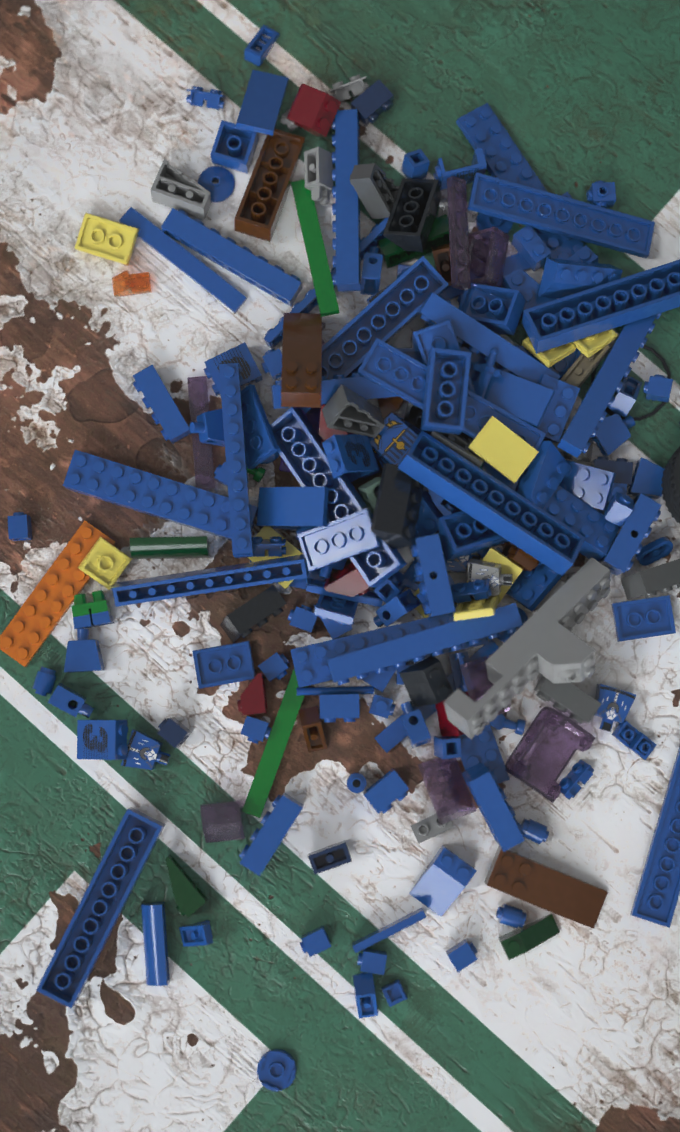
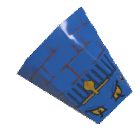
M391 412L384 419L385 427L376 438L368 437L374 456L382 468L385 463L399 466L411 445L422 431ZM425 486L423 487V493L428 490Z

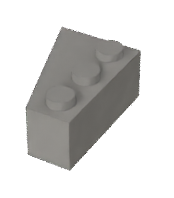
M166 159L163 160L151 188L152 202L176 210L181 209L187 214L205 220L211 206V193L193 179L190 180L181 170L171 166Z

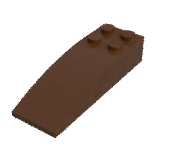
M278 129L274 130L273 136H266L234 218L236 232L271 241L305 142L304 137Z
M284 313L281 407L321 408L322 317L320 314Z
M498 846L484 881L489 887L593 929L608 891L513 851L506 850L503 852L500 846Z

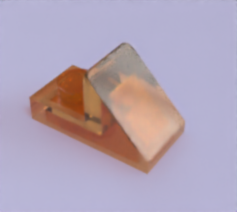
M126 270L112 278L114 297L152 292L149 272L130 274Z

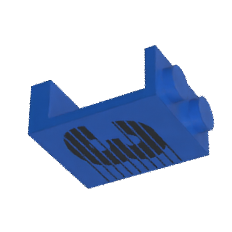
M478 148L474 150L471 166L447 172L445 171L442 158H438L433 176L434 180H439L440 190L472 183L476 172L485 174L487 163L483 149Z
M245 342L204 362L206 368L203 370L208 379L212 378L214 382L212 388L216 396H221L219 364L238 363L241 386L253 380L256 383L263 380Z
M360 434L333 435L322 442L333 479L340 477L346 472H359L361 478H366L379 470L368 436Z
M77 720V759H127V720Z

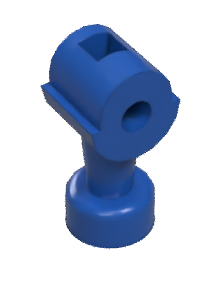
M498 713L497 717L488 723L495 730L502 728L513 729L515 734L522 736L526 721L518 719L515 722Z

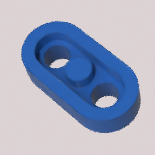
M667 537L658 538L643 546L638 555H636V560L643 566L650 565L670 554L673 549V543Z

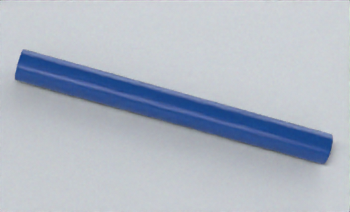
M374 687L296 688V695L374 694Z

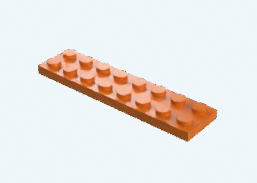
M84 520L0 635V650L22 666L27 667L73 604L74 595L80 594L91 579L89 575L78 569V566L99 537H102L113 546L116 545V542Z

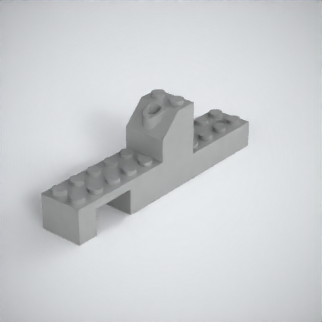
M594 558L585 563L486 660L488 680L494 685L476 703L459 689L444 702L448 720L472 739L483 731L484 726L489 721L492 722L497 717L498 712L502 708H506L511 703L512 698L516 694H520L524 690L525 685L529 681H533L537 677L538 672L553 684L582 682L586 677H591L595 672V649L573 634L571 630L576 624H580L589 611H593L602 598L604 599L609 595L611 591L610 570Z

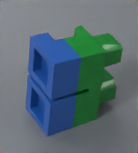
M102 590L92 592L94 602L87 603L86 594L74 595V605L72 606L74 629H86L114 623L109 607L110 603L106 600Z

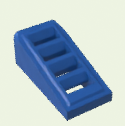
M263 25L245 48V60L260 67L279 37V33Z

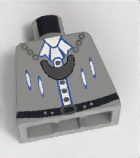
M477 559L469 560L468 582L489 579V589L491 588L492 596L500 594L501 585L512 586V574H501V564Z

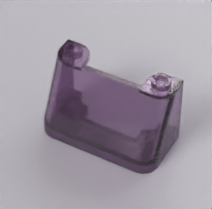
M546 706L537 714L506 761L505 771L553 803L560 795L561 789L556 781L576 750L583 752L590 749L596 737L565 714Z

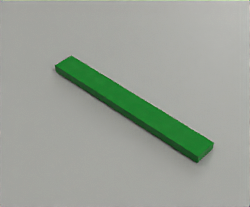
M305 179L291 182L320 316L338 314L339 307L315 203L312 201L311 190L305 188Z
M293 669L242 812L261 818L299 713L298 710H300L305 696L296 695V688H299L295 669Z

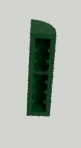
M447 214L434 219L424 252L405 251L387 238L377 241L387 269L432 252L431 247L457 242L455 228Z
M207 536L130 538V552L132 559L209 558V539Z

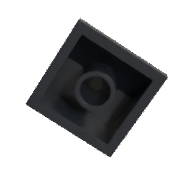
M430 656L399 672L414 707L438 704L448 699L454 693L441 661L435 656Z

